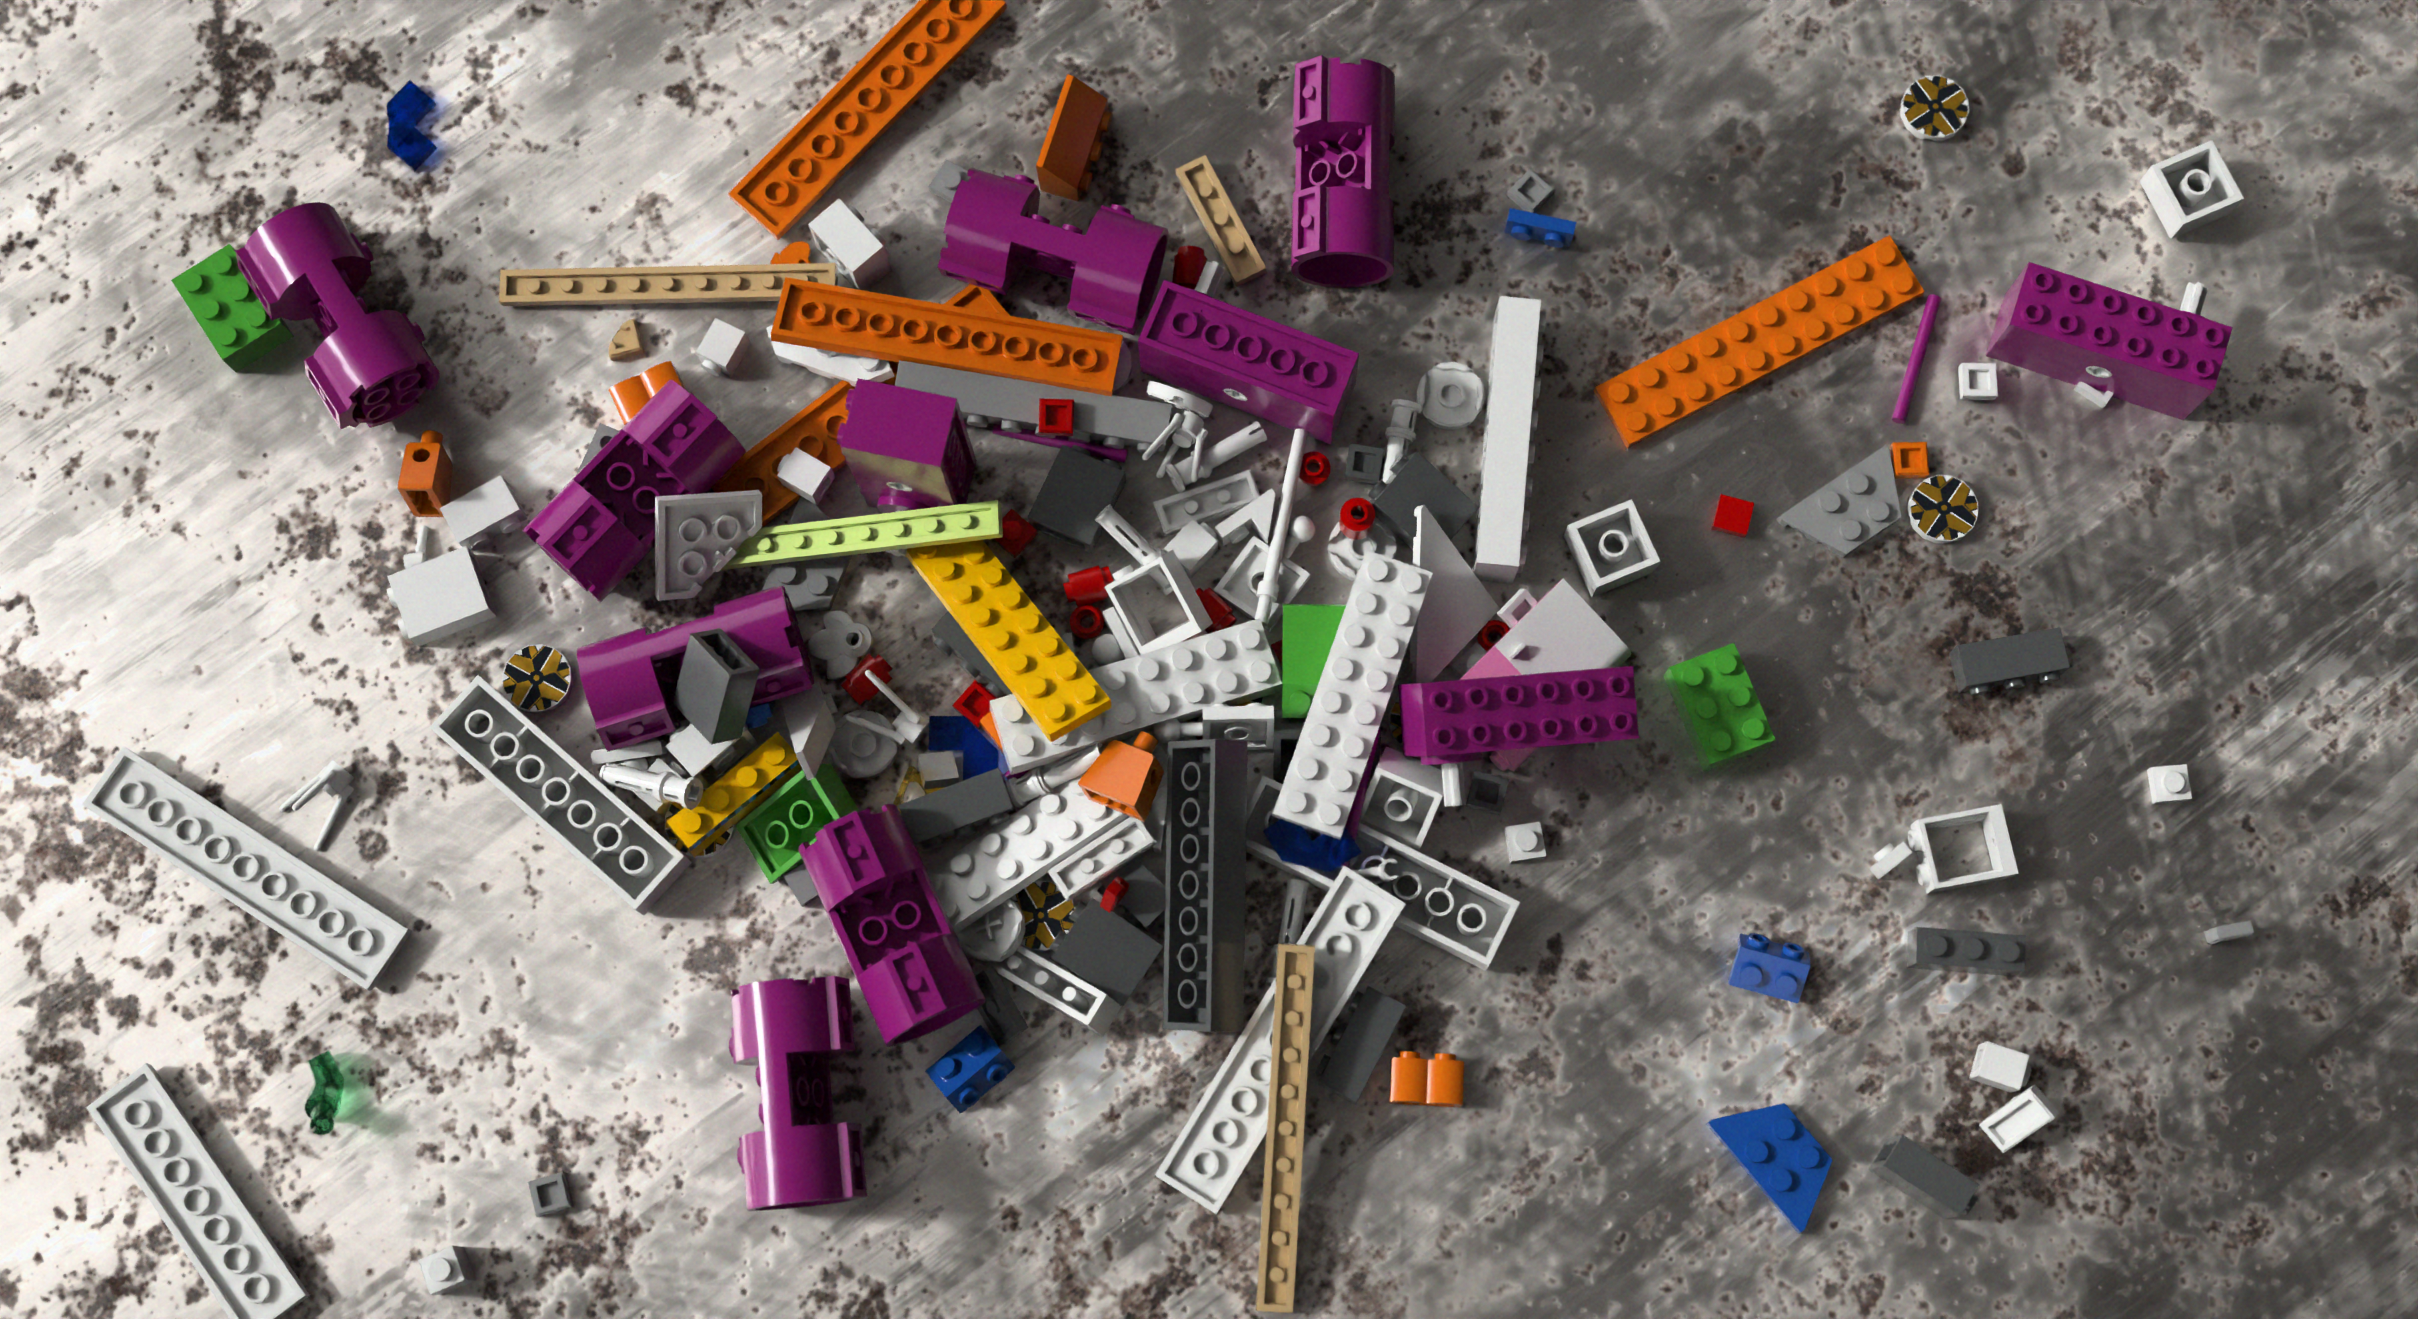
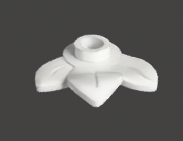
M832 611L824 614L826 629L818 631L811 637L807 645V651L817 658L828 660L827 678L829 680H838L844 678L858 664L859 658L865 656L872 649L874 640L871 630L866 625L855 623L850 615L845 612ZM858 634L859 641L856 645L852 646V637Z

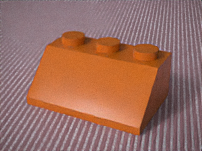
M1069 74L1066 76L1036 164L1040 191L1079 202L1082 191L1088 192L1092 180V173L1089 170L1092 161L1098 162L1103 143L1099 141L1102 132H1108L1113 113L1109 112L1107 98Z

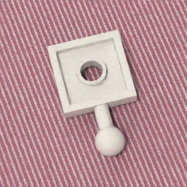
M1304 515L1296 516L1289 522V536L1285 541L1277 584L1279 585L1277 600L1272 603L1268 626H1263L1269 632H1271L1282 617L1283 604H1291L1310 578V573L1289 560V557L1299 543L1308 542L1315 534L1314 522ZM1254 535L1213 590L1225 602L1252 620H1255L1259 598L1256 597L1257 591L1253 588L1252 581L1257 576H1264L1270 549L1269 545Z
M1219 703L1210 707H1202L1203 722L1180 723L1177 719L1153 727L1156 739L1164 744H1168L1170 741H1177L1180 736H1203V740L1248 741L1247 750L1273 749L1274 706H1266L1262 703H1250L1246 706H1229Z

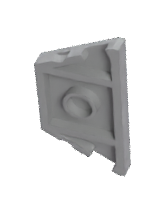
M1887 445L1781 514L1777 518L1779 524L1785 527L1789 525L1804 533L1805 538L1815 543L1824 544L1828 550L1844 558L1899 521L1902 515L1890 451Z
M800 496L789 525L830 519L817 505ZM852 555L772 564L762 591L772 587L784 586L795 614H801L804 611H829L832 608Z

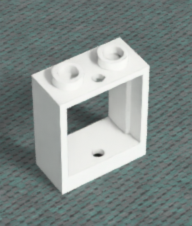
M1157 550L1140 559L1143 566L1133 570L1131 564L1112 574L1115 581L1105 586L1140 654L1180 643L1213 624L1174 550L1164 555ZM1161 567L1190 620L1156 636L1128 583Z
M2002 804L1918 819L1910 825L1911 830L1908 831V841L1911 850L1917 852L1919 865L1916 866L1917 879L1921 886H1925L1926 894L2006 880L2019 874ZM1981 821L1993 871L1938 881L1926 831Z

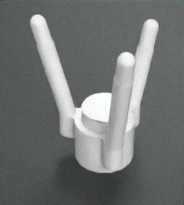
M1192 412L1176 413L1167 428L1143 454L1142 459L1148 460L1171 434L1173 435V444L1156 474L1158 478L1163 477L1166 472L1165 466L1171 463L1179 447L1188 448L1196 443L1191 481L1196 482L1198 480L1203 443L1208 434V431L1203 429V420Z
M866 670L865 675L901 710L892 724L897 730L888 729L851 714H847L845 719L890 737L900 745H902L905 739L913 744L924 731L929 721L905 704L871 670Z
M333 760L316 777L279 807L280 812L286 811L291 806L294 811H298L321 789L332 797L337 792L340 794L314 846L315 851L321 850L346 799L354 791L349 785L354 777Z

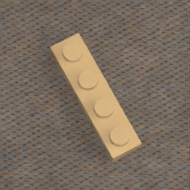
M1204 155L1177 168L1176 175L1235 286L1238 287L1265 274L1266 266L1207 156Z

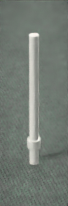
M1295 429L1264 578L1263 581L1259 582L1256 597L1259 598L1255 619L1260 618L1263 626H1268L1272 603L1277 600L1279 585L1277 584L1308 436V431L1304 429Z

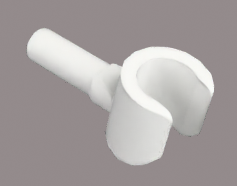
M420 526L415 553L404 555L403 560L406 569L428 561L425 554V545L429 531L428 526Z
M1391 858L1383 861L1378 867L1352 870L1364 878L1378 877L1385 883L1392 882L1399 877V875L1388 876L1384 871L1385 865L1391 866L1398 863L1397 860Z

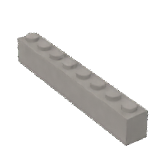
M899 360L895 386L957 398L963 419H966L969 425L987 427L988 423L1001 425L1002 430L1013 433H1020L1022 428L1035 430V435L1044 438H1055L1056 435H1039V398L1074 399L1073 436H1069L1070 441L1081 444H1088L1090 440L1102 441L1103 446L1114 449H1123L1124 445L1137 447V451L1143 454L1169 425L1172 404L1116 395L1111 397L1030 381ZM1166 440L1152 455H1156L1158 451H1165Z

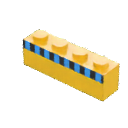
M778 732L775 733L703 792L700 803L696 808H683L670 818L667 824L672 833L695 858L731 826L737 824L802 770L795 751Z

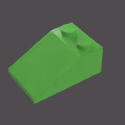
M1283 604L1282 718L1307 717L1346 605Z
M820 764L815 778L807 780L802 769L740 821L736 828L770 884H773L784 878L783 875L804 863L798 851L802 843L809 842L810 845L817 841L815 833L822 830L824 825L854 811L860 812L832 765Z

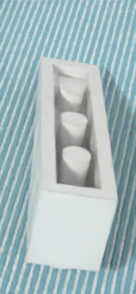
M1021 945L1013 955L1001 962L985 963L977 961L986 968L994 966L1001 977L1101 1037L1105 1035L1122 1007L1104 992Z

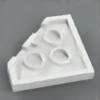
M773 325L766 327L770 340ZM771 341L779 361L789 365L794 363L806 367L810 372L830 379L835 377L847 381L854 387L856 386L857 378L881 383L895 377L889 361Z
M759 490L655 496V596L658 601L694 598L703 588L701 585L715 571L718 573L737 553L736 549L749 536L753 537L762 528V493Z

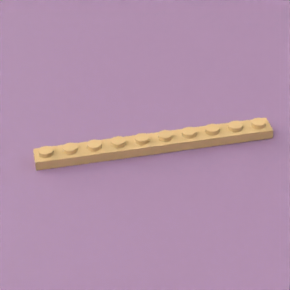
M836 263L500 270L499 303L502 306L779 301L785 277L837 286L838 267Z
M1278 943L1256 1311L1293 1313L1315 957L1314 945Z

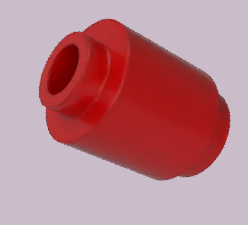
M1182 246L1178 248V253L1174 256L1172 283L1195 290L1207 262V257L1204 256V249L1197 246Z
M1352 498L1346 501L1340 511L1339 527L1341 532L1353 540L1366 538L1373 530L1375 520L1374 507L1363 498ZM1352 516H1360V517H1362V518H1361V519H1355V518H1353Z
M1097 565L1068 574L1069 582L1063 583L1068 602H1076L1079 608L1108 599L1109 595L1105 586L1113 582L1108 566L1100 568Z
M1210 587L1204 591L1201 588L1195 590L1213 623L1204 629L1208 634L1232 627L1236 623L1237 618L1232 614L1234 610Z
M868 654L844 676L846 680L841 686L859 705L865 700L869 702L880 689L865 675V671L871 670L887 685L893 679L888 674L893 668L879 654L875 658Z

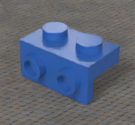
M1740 933L1738 949L1729 974L1728 985L1798 1004L1811 966L1809 952L1794 943H1784L1783 945L1772 942L1761 934L1750 933L1746 935Z
M979 1025L925 1072L957 1111L963 1113L966 1109L976 1104L979 1098L992 1087L1003 1081L1015 1069V1066L985 1029Z

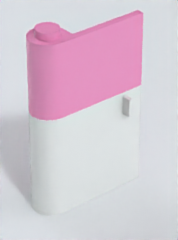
M1563 578L1459 680L1620 667L1631 656V651ZM1538 747L1491 751L1492 754L1489 757L1500 770L1505 771L1508 768L1514 772Z

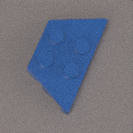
M1783 1103L1716 1118L1707 1122L1706 1125L1796 1232H1803L1833 1159L1788 1106Z

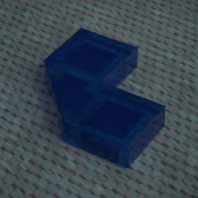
M409 80L387 103L389 133L387 135V148L415 172L437 149L436 145L417 130L415 126L437 104Z
M929 716V752L952 751L953 753H963V781L999 768V751L965 716Z
M1282 819L1263 830L1264 835L1281 861L1288 864L1332 873L1362 854L1361 849L1346 827H1344L1340 839L1322 834L1313 841L1302 826Z

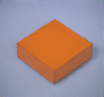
M1893 442L1890 445L1895 479L1927 478L1929 476L1927 442Z

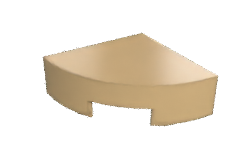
M635 318L623 323L612 342H610L609 357L612 362L645 353L638 323Z

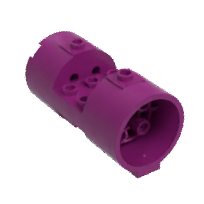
M1321 55L1295 64L1293 145L1296 148V176L1292 203L1291 272L1296 278L1306 283L1334 288L1362 287L1382 282L1388 279L1394 272V202L1389 197V150L1395 143V75L1391 69L1381 63L1361 58L1360 65L1353 63L1340 64V57L1326 58Z
M970 168L967 174L970 179L968 182L961 180L946 219L943 233L946 234L948 248L943 247L940 252V261L937 267L943 276L1003 295H1007L1009 286L1017 278L1022 265L1073 280L1070 301L1067 307L1070 316L1135 336L1138 326L1142 323L1148 311L1160 277L1167 249L1168 229L1136 219L1131 214L1130 209L1112 204L1111 208L1101 206L1095 214L1085 236L1082 235L1083 231L1078 227L1069 224H1063L1062 228L1049 224V219L1038 215L1041 193L1038 186L1034 184L1035 181L1020 174H1015L1014 178L1006 175L1001 177Z
M313 202L287 209L261 225L250 236L245 247L235 251L238 268L272 321L280 317L292 321L312 318L325 338L316 349L314 355L304 359L305 370L308 379L340 429L347 426L356 428L360 423L365 422L369 428L388 423L418 406L420 402L417 398L426 389L428 391L435 389L440 373L422 345V342L425 341V336L418 323H411L405 313L401 314L394 310L369 313L363 299L360 296L354 297L364 286L369 276H372L371 261L374 258L368 245L365 242L360 243L354 233L349 232L333 206L327 203Z
M669 380L523 529V532L535 544L537 543L545 554L584 590H589L592 596L601 603L655 547V496L707 493L746 453V450L718 417L699 399L675 381Z
M772 587L714 605L713 615L698 618L694 621L652 633V630L646 626L579 647L577 649V661L581 681L595 721L596 730L607 752L674 732L676 728L680 727V721L687 719L673 704V699L688 640L692 633L721 628L760 668L749 708L812 689L815 681L810 658L798 626V619L785 587Z
M885 804L881 807L883 812L876 813L875 811H870L869 808L860 812L854 811L824 825L822 830L815 833L817 841L811 845L809 842L802 843L798 851L887 1047H893L928 1035L961 1019L985 1003L986 999L897 805Z
M839 976L813 977L811 983L806 979H777L739 986V991L738 989L731 990L733 1028H731L732 1037L729 1040V1051L734 1064L746 1066L759 1065L756 1068V1081L758 1086L761 1087L762 1103L759 1105L758 1114L761 1123L764 1125V1131L748 1133L739 1137L740 1146L737 1150V1160L742 1174H745L747 1211L803 1208L866 1198L867 1185L861 1123L849 1122L834 1124L829 1058L843 1055L849 1051H855L849 978Z

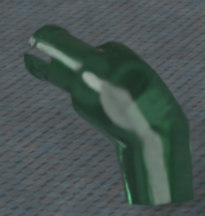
M330 1050L307 1061L314 1083L306 1098L305 1112L310 1118V1129L314 1128L313 1133L317 1135H326L333 1130V1118L340 1110L344 1089V1077Z

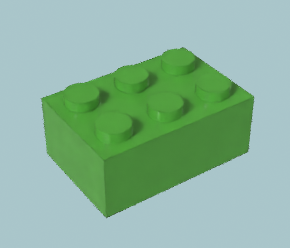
M228 244L171 281L221 359L237 373L288 341L294 335L282 317L271 320L238 268L236 250L231 244Z
M1735 643L1670 666L1663 677L1703 772L1769 748L1776 740Z

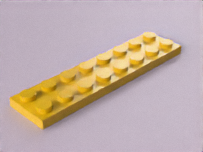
M983 540L907 549L906 557L1051 743L1112 708L1111 699Z

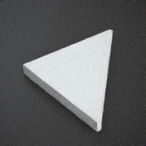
M1425 505L1417 506L1414 509V516L1417 517V536L1413 538V565L1433 572L1414 626V635L1411 636L1410 664L1413 663L1412 684L1432 682L1500 610Z

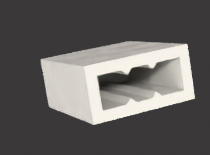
M467 546L387 576L391 588L387 589L389 600L394 608H399L402 619L398 620L399 629L405 639H410L418 647L497 617L476 556Z

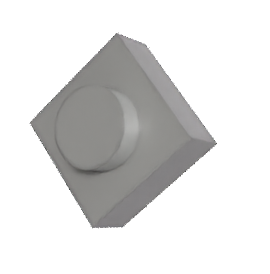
M946 159L929 185L930 192L952 203L961 180L969 181L968 171Z

